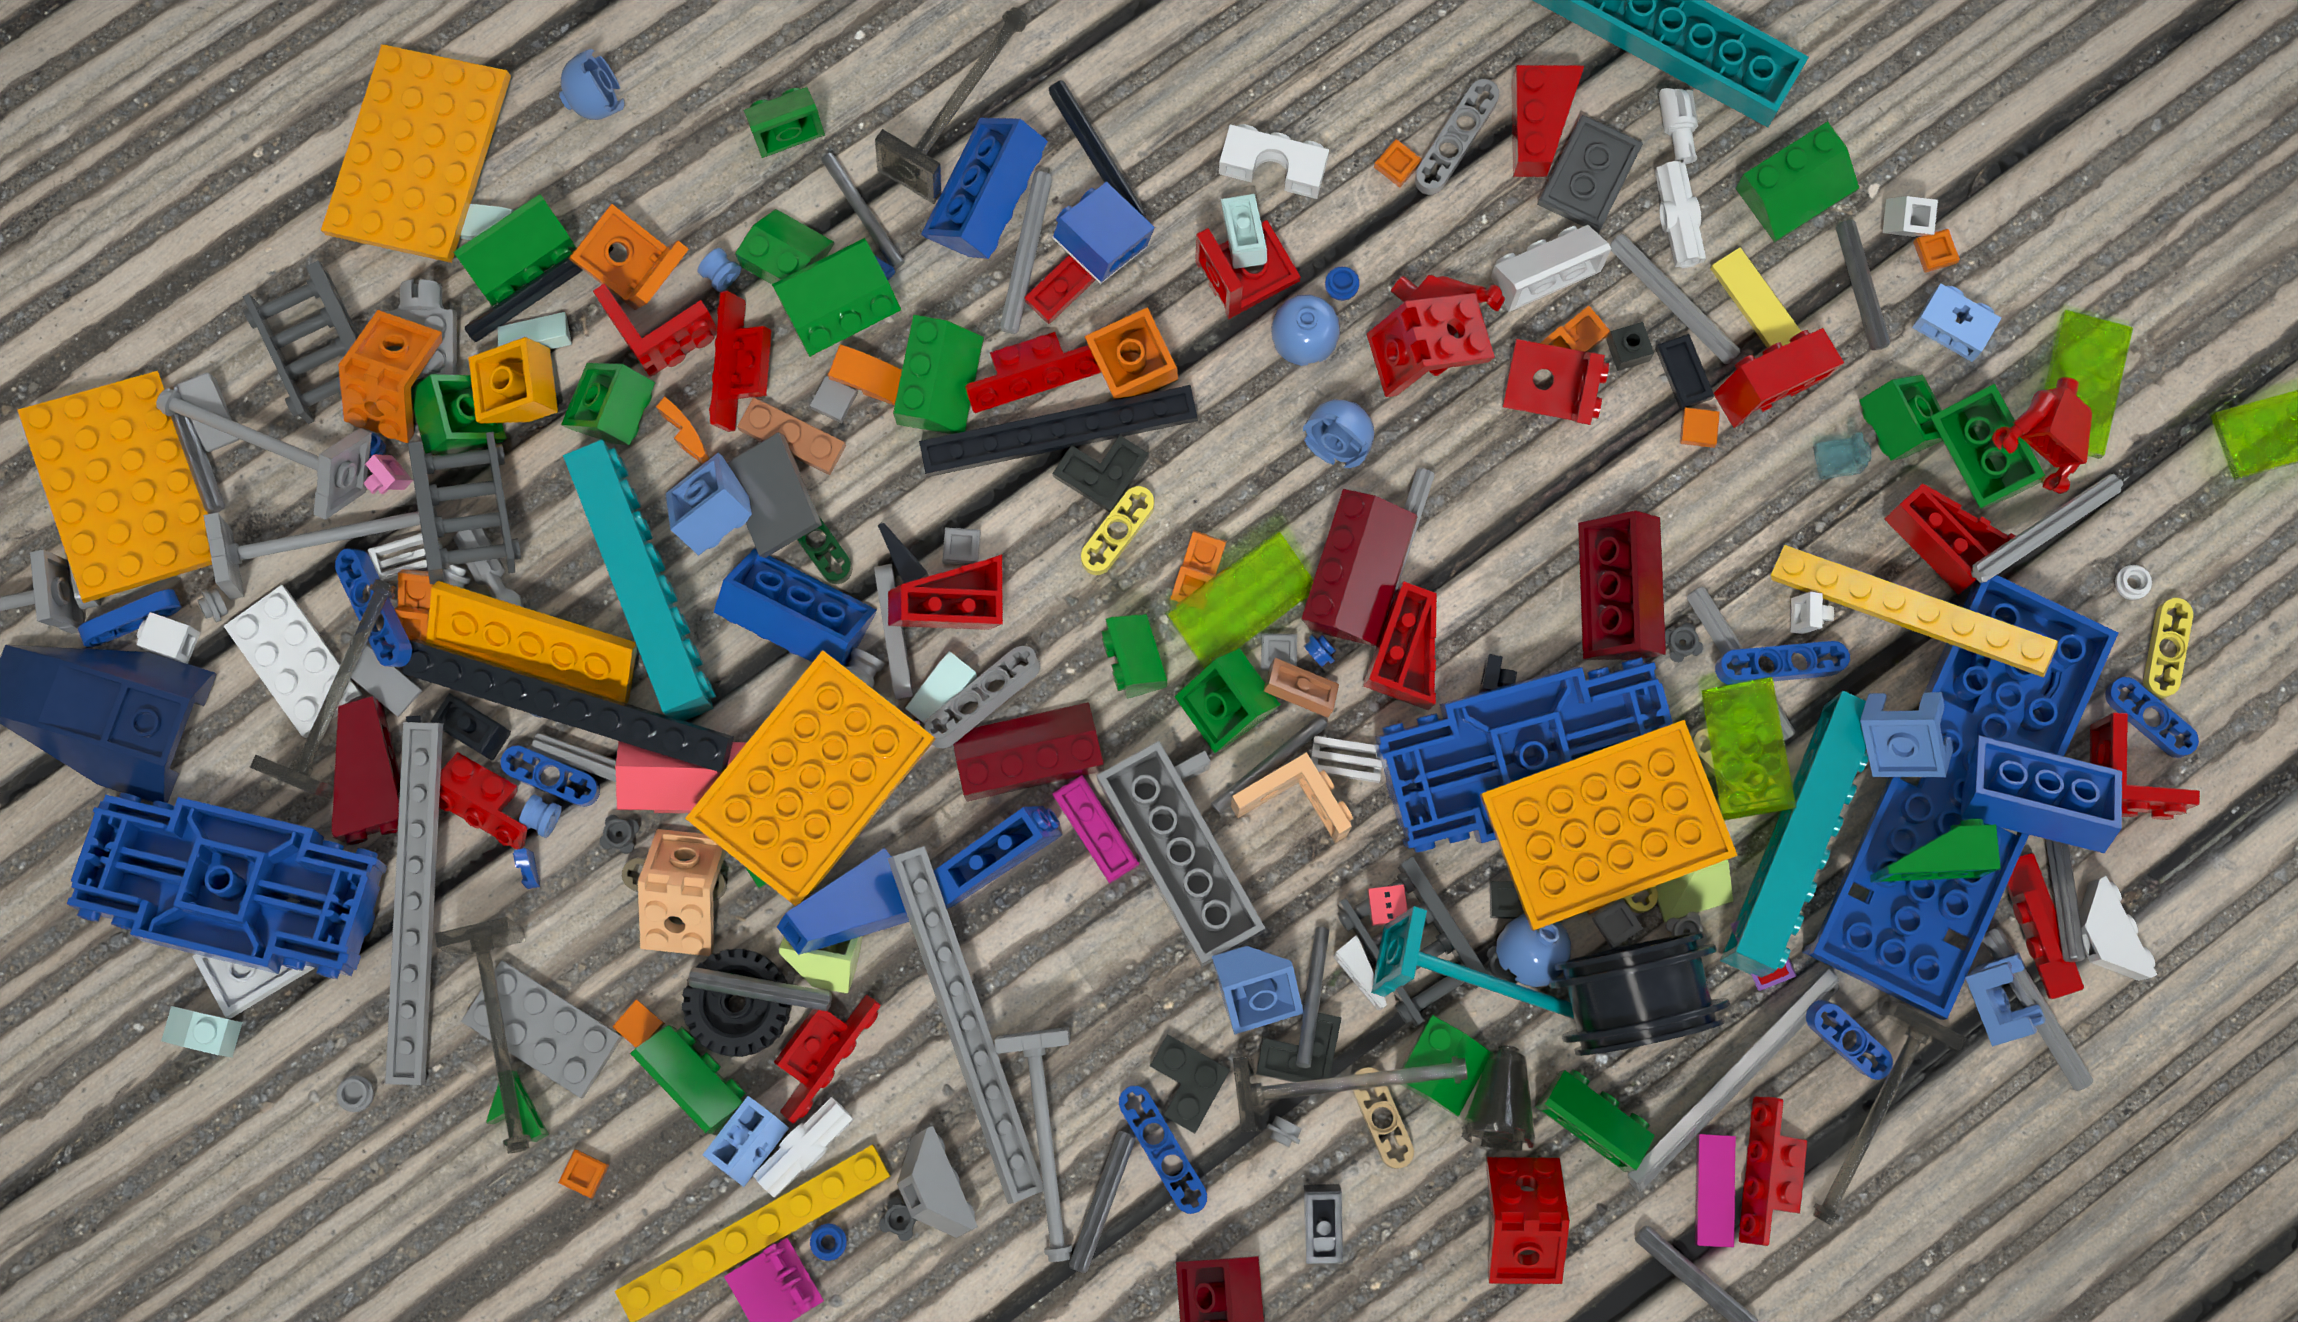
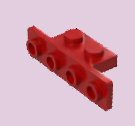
M729 291L720 292L717 308L718 324L715 339V360L712 373L713 384L709 415L711 425L727 432H733L736 429L738 399L767 395L772 330L765 326L744 328L745 300Z
M1052 332L990 352L997 375L969 383L965 388L973 413H978L1099 374L1101 371L1088 345L1063 353L1056 333Z
M457 752L441 770L439 808L444 811H450L463 818L470 826L477 829L480 828L491 834L503 845L511 846L517 850L525 846L527 827L502 813V810L516 795L517 785Z
M2033 853L2020 856L2008 881L2007 889L2013 902L2014 915L2018 923L2021 924L2026 937L2027 950L2035 961L2047 996L2052 1000L2084 989V985L2076 963L2063 960L2056 910L2036 857Z
M865 995L845 1023L829 1011L812 1009L774 1061L777 1066L801 1082L780 1111L786 1119L795 1123L798 1118H803L809 1112L813 1105L812 1099L819 1089L825 1088L831 1082L836 1066L842 1058H847L853 1052L857 1044L856 1039L861 1032L871 1027L875 1022L881 1004L870 996Z
M1758 1096L1753 1098L1739 1231L1740 1243L1768 1246L1770 1243L1773 1210L1800 1214L1807 1140L1780 1135L1784 1103L1781 1098Z

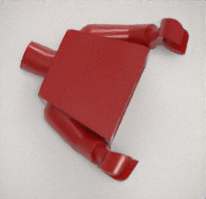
M1403 275L1391 289V292L1403 302L1475 293L1478 303L1487 302L1493 310L1499 311L1505 301V297L1497 285H1490L1488 290H1486L1484 286L1468 284L1446 276L1435 277L1434 275H1428L1417 287ZM1447 324L1448 333L1454 336L1457 330L1452 325ZM1448 368L1430 370L1429 372L1433 376H1439Z
M2068 377L2059 378L2056 388L2037 391L2027 411L2013 422L2014 425L2011 428L2001 427L1992 436L1997 448L2000 450L2003 444V447L2010 454L2017 449L2018 438L2020 437L2055 468L2059 467L2056 473L2049 475L2043 482V488L2049 491L2053 490L2058 494H2063L2069 490L2070 481L2067 477L2070 473L2074 474L2080 464H2086L2092 421L2091 408L2076 396L2079 382Z

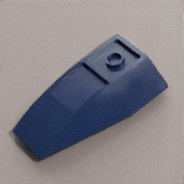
M5 645L0 657V724L99 786L131 794L150 802L161 801L168 803L179 775L178 772L171 770L170 766L193 705L205 706L217 674L150 652Z

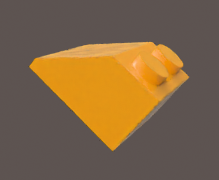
M524 337L468 357L476 422H531L558 412L550 348Z

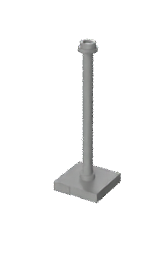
M164 390L157 398V408L167 416H172L175 413L181 414L316 470L318 479L314 504L315 516L326 520L366 493L364 482L367 479L368 467L365 463L369 460L371 432L359 428L317 456L181 400V394L175 390Z
M433 506L434 517H437L435 506ZM416 511L239 546L238 543L234 542L233 531L218 512L203 515L215 582L230 600L244 597L239 564H242V560L420 525L419 513Z
M45 550L30 552L34 590L0 597V611L35 604L38 622L58 627L60 630L71 634L79 633L78 627L84 623L83 609L79 608L74 597L68 560Z
M1069 1027L999 1035L994 1039L996 1054L1023 1051L1024 1057H1028L1050 1247L1045 1248L1044 1252L1045 1255H1048V1262L1069 1260L1072 1246L1065 1245L1042 1059V1055L1046 1054L1045 1048L1070 1044Z

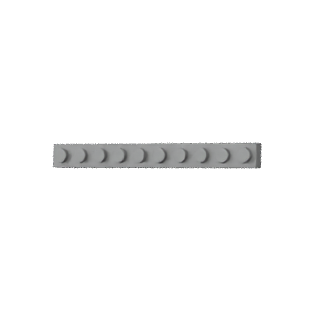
M403 722L385 1084L425 1085L443 736V724Z
M925 846L888 858L1007 1203H1016L1044 1191L1043 1183L998 1054H996L991 1034Z

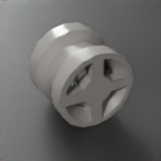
M853 648L851 652L852 659L849 665L844 667L872 688L875 684L873 678L876 672L882 671L885 664L873 655L858 648Z

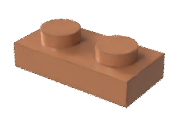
M1274 658L1269 667L1264 692L1328 718L1334 710L1339 684Z

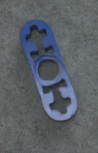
M161 590L81 624L78 627V631L85 647L99 646L138 630L141 623L147 620L150 612L168 617L177 613L181 609V605L175 590Z
M2122 677L2109 684L2105 692V698L2109 706L2117 713H2127L2128 722L2167 755L2173 758H2182L2197 749L2199 744L2197 732L2138 681L2130 677ZM2127 687L2130 690L2127 695L2130 699L2121 701L2118 698L2121 693L2118 689L2121 690ZM2142 699L2145 703L2137 707L2133 712L2131 708L2135 707V703ZM2146 708L2155 709L2160 714L2161 720L2157 727H2151L2145 723L2143 713ZM2171 723L2172 727L2167 729L2169 732L2161 736L2159 732ZM2183 734L2185 736L2183 743L2186 746L2177 748L2174 745L2176 742L2174 736Z
M512 746L502 754L501 767L507 775L572 804L587 807L594 804L600 795L598 782L589 774L522 746ZM523 754L522 759L528 764L535 766L531 780L528 778L532 775V772L527 769L518 767L516 772H514L515 766L510 763L513 757L519 758ZM548 767H556L560 772L558 782L552 786H546L541 781V774ZM569 773L573 774V775L568 779V774H569ZM570 780L578 785H583L585 781H588L587 787L591 789L590 794H583L580 799H577L578 793L566 786L567 781ZM565 787V792L561 793L560 791Z
M1825 1000L1815 1001L1809 1006L1806 1013V1022L1809 1028L1858 1072L1875 1080L1883 1079L1891 1072L1893 1067L1891 1053L1839 1006ZM1823 1012H1827V1017L1833 1023L1838 1024L1835 1028L1823 1023L1824 1020L1820 1017ZM1854 1030L1857 1036L1856 1043L1852 1048L1845 1049L1842 1043L1843 1037L1848 1031ZM1864 1052L1876 1056L1875 1060L1878 1064L1875 1068L1872 1067L1873 1064L1870 1060L1862 1056Z

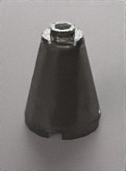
M1501 1045L1498 1046V1050L1490 1052L1462 1126L1461 1137L1466 1141L1472 1143L1473 1136L1482 1139L1481 1146L1486 1148L1519 1151L1522 1150L1523 1143H1527L1529 1149L1533 1148L1535 1132L1526 1057L1519 1053L1520 1050L1518 1048Z

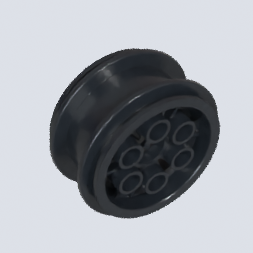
M1692 932L1609 949L1554 964L1555 970H1563L1564 976L1550 980L1549 986L1550 988L1567 987L1577 1029L1562 1035L1563 1042H1580L1581 1046L1574 1049L1575 1055L1584 1056L1667 1041L1723 1025L1725 1023L1724 1017L1716 1016L1715 1012L1728 1008L1730 1002L1726 998L1711 999L1701 958L1717 951L1716 945L1698 946L1697 940L1704 938L1703 932Z

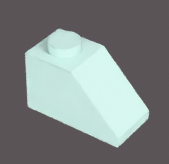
M171 1006L161 1041L215 1055L233 1057L243 1022Z

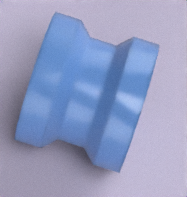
M717 248L701 261L697 272L703 278H709L712 281V287L716 291L721 292L737 279L741 272V266L734 261L730 262L727 259V253L722 248Z
M534 794L526 802L519 822L525 825L527 830L533 828L537 830L538 835L547 838L556 827L561 814V806L555 803L546 804L541 797Z

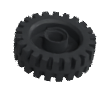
M736 948L722 950L720 953L706 957L707 959L703 963L700 962L696 966V968L788 984L784 974L770 959L751 950ZM688 983L682 994L684 997L682 1003V1011L685 1015L684 1020L694 1038L707 1049L730 1057H744L756 1054L771 1046L784 1032L783 1029L788 1024L790 1019L789 1013L792 1009V1005L745 997V1007L741 1011L733 1013L728 1005L730 998L733 996L732 994L693 988Z

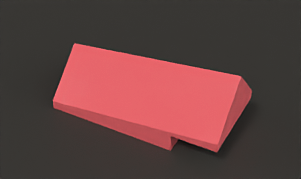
M619 741L615 765L617 810H654V813H690L722 772L720 773ZM733 742L728 765L747 742Z

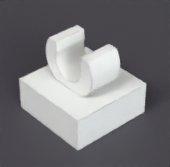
M1808 592L1791 598V633L1805 634L1821 629L1824 621H1834V607L1823 605V593Z

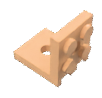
M1307 752L1232 796L1231 808L1237 818L1299 783L1335 843L1347 837L1352 827L1350 821L1353 819L1350 810L1343 801L1337 803L1332 795L1331 790L1334 789V785L1324 770L1318 772Z
M663 829L656 830L638 879L640 949L703 956L712 955L714 949L713 890L726 851L705 834ZM681 859H690L688 861H680ZM668 917H679L684 924H675Z

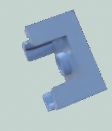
M1942 692L1924 693L1918 711H1883L1887 698L1886 694L1869 693L1860 721L1872 777H1946L1953 746L1951 737H1945L1944 741L1942 739L1940 722L1944 711Z
M2019 952L1977 965L1965 977L1992 1047L2033 1035L2037 1032L2035 1026L2041 1025L2046 1021L2040 1005L2037 1004L2013 1012L2010 1010L2008 997L2001 985L2012 982L2014 980L2013 973L2024 970L2025 966Z

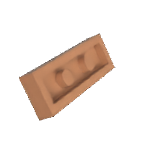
M754 397L737 426L739 431L761 442L778 432L783 434L795 459L828 475H831L846 447L845 442Z

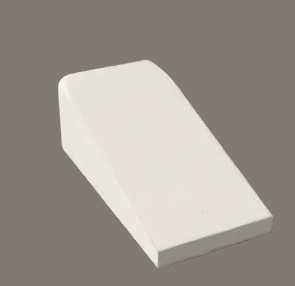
M1356 935L1336 951L1334 959L1377 1011H1381L1387 1003L1384 997L1371 993L1375 975Z

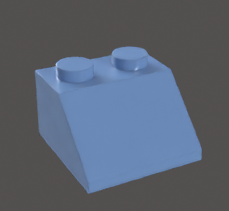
M719 452L666 492L670 530L698 556L705 550L717 546L726 534L734 528L742 527L752 515L748 494Z
M1249 946L1212 956L1223 1003L1234 1035L1303 1014L1294 968L1290 960Z

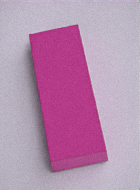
M1083 775L1052 793L1109 884L1139 866V862Z
M1697 1134L1695 1245L1734 1248L1736 1136Z

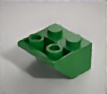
M1147 614L1107 618L1106 630L1101 631L1102 642L1107 658L1114 657L1116 662L1111 664L1117 691L1124 690L1126 698L1129 699L1166 688L1167 678Z

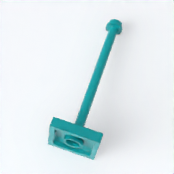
M1413 906L1384 926L1371 991L1373 994L1385 997L1394 992L1401 985H1405L1414 979L1416 966L1574 1019L1570 1002L1419 951L1427 910Z

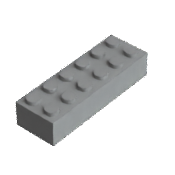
M1160 741L1096 775L1099 786L1201 967L1213 962L1212 956L1234 950L1264 933L1265 926Z

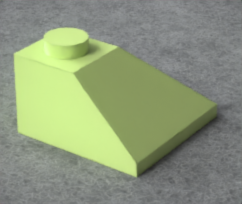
M1728 860L1655 886L1658 892L1657 902L1664 923L1670 918L1678 919L1685 917L1689 912L1698 913L1733 902Z
M863 936L798 955L786 938L783 937L779 947V954L812 987L848 993L856 972Z

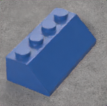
M979 118L921 235L967 257L989 259L996 250L998 240L1006 224L1011 220L1013 210L1020 196L1026 190L1028 180L1035 166L1040 162L1042 152L1048 141L1022 119Z
M755 548L723 580L714 613L722 616L729 622L737 624L757 634L759 637L787 649L792 654L799 655L813 662L823 650L842 666H846L852 659L851 652L853 648H858L877 609L771 556L766 558L760 557Z
M1978 736L1962 789L1961 818L1983 819L1985 824H1996L1997 827L2105 853L2122 828V771Z

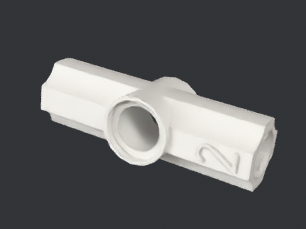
M1679 161L1667 162L1662 166L1656 167L1655 170L1661 199L1659 213L1662 229L1665 233L1668 232L1675 267H1681L1682 269L1694 267L1697 264L1703 263L1706 259L1699 229L1701 225L1699 202L1696 197H1692L1685 163Z
M831 1097L805 1124H799L783 1139L779 1145L781 1148L757 1170L753 1177L770 1195L776 1198L802 1171L806 1172L828 1150L827 1146L854 1120L853 1117L841 1104Z

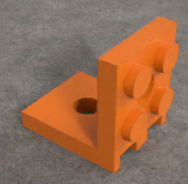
M610 204L568 259L600 284H605L609 291L631 308L637 310L651 300L689 249L678 240L666 247L620 209ZM619 243L626 248L627 258L624 262H615L610 258L608 251L611 244Z
M377 310L338 364L344 422L358 428L382 434L390 439L409 443L414 435L411 386L442 343V332ZM394 345L402 347L398 351H389L386 348Z

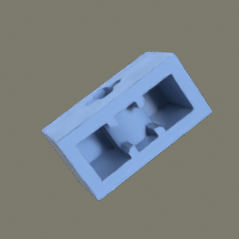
M1940 283L1931 294L1912 328L1973 362L1983 351L2001 317L1994 314V310L1983 303H1975L1964 297L1963 292L1958 288L1945 286ZM1957 317L1961 319L1960 323H1957L1955 321Z
M747 1096L702 1155L745 1187L788 1131L789 1127L751 1097Z

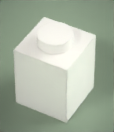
M1910 196L1886 199L1883 233L1911 237L1934 235L1938 200Z
M150 612L147 620H144L139 626L136 645L148 652L188 664L201 632L189 625Z

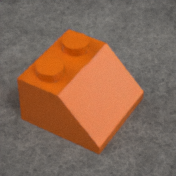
M1148 307L1084 336L1114 399L1148 394L1178 380L1177 367Z

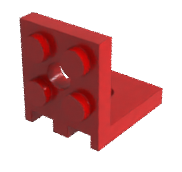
M1268 220L1261 223L1267 248V262L1263 264V270L1257 274L1247 272L1244 267L1234 268L1228 241L1218 245L1209 228L1196 234L1195 263L1198 268H1202L1208 278L1209 287L1213 294L1218 296L1222 302L1228 319L1300 282L1301 276Z
M602 284L593 290L604 311L649 377L657 374L667 366L674 367L680 364L685 359L687 353L696 347L700 349L709 345L717 334V327L709 311L700 300L641 338L606 285Z
M1475 293L1405 301L1366 334L1385 397L1399 395L1430 370L1488 363L1495 358ZM1447 324L1455 327L1458 332V338L1448 333Z
M1515 339L1502 407L1591 425L1592 418L1598 419L1602 398L1597 397L1599 383H1606L1609 363L1604 362L1605 355ZM1541 369L1550 371L1553 376L1552 385L1544 390L1538 389L1533 382L1535 373Z
M2113 712L2090 725V763L2122 771V817H2137L2138 812L2151 813L2152 819L2171 820L2174 819V815L2187 814L2188 809L2200 805V790L2127 785V713Z
M1487 1157L1486 1172L1493 1219L1488 1264L1489 1284H1562L1570 1219L1560 1158ZM1528 1186L1533 1188L1534 1190L1524 1191L1520 1187ZM1525 1250L1536 1251L1529 1255L1520 1254L1522 1251Z

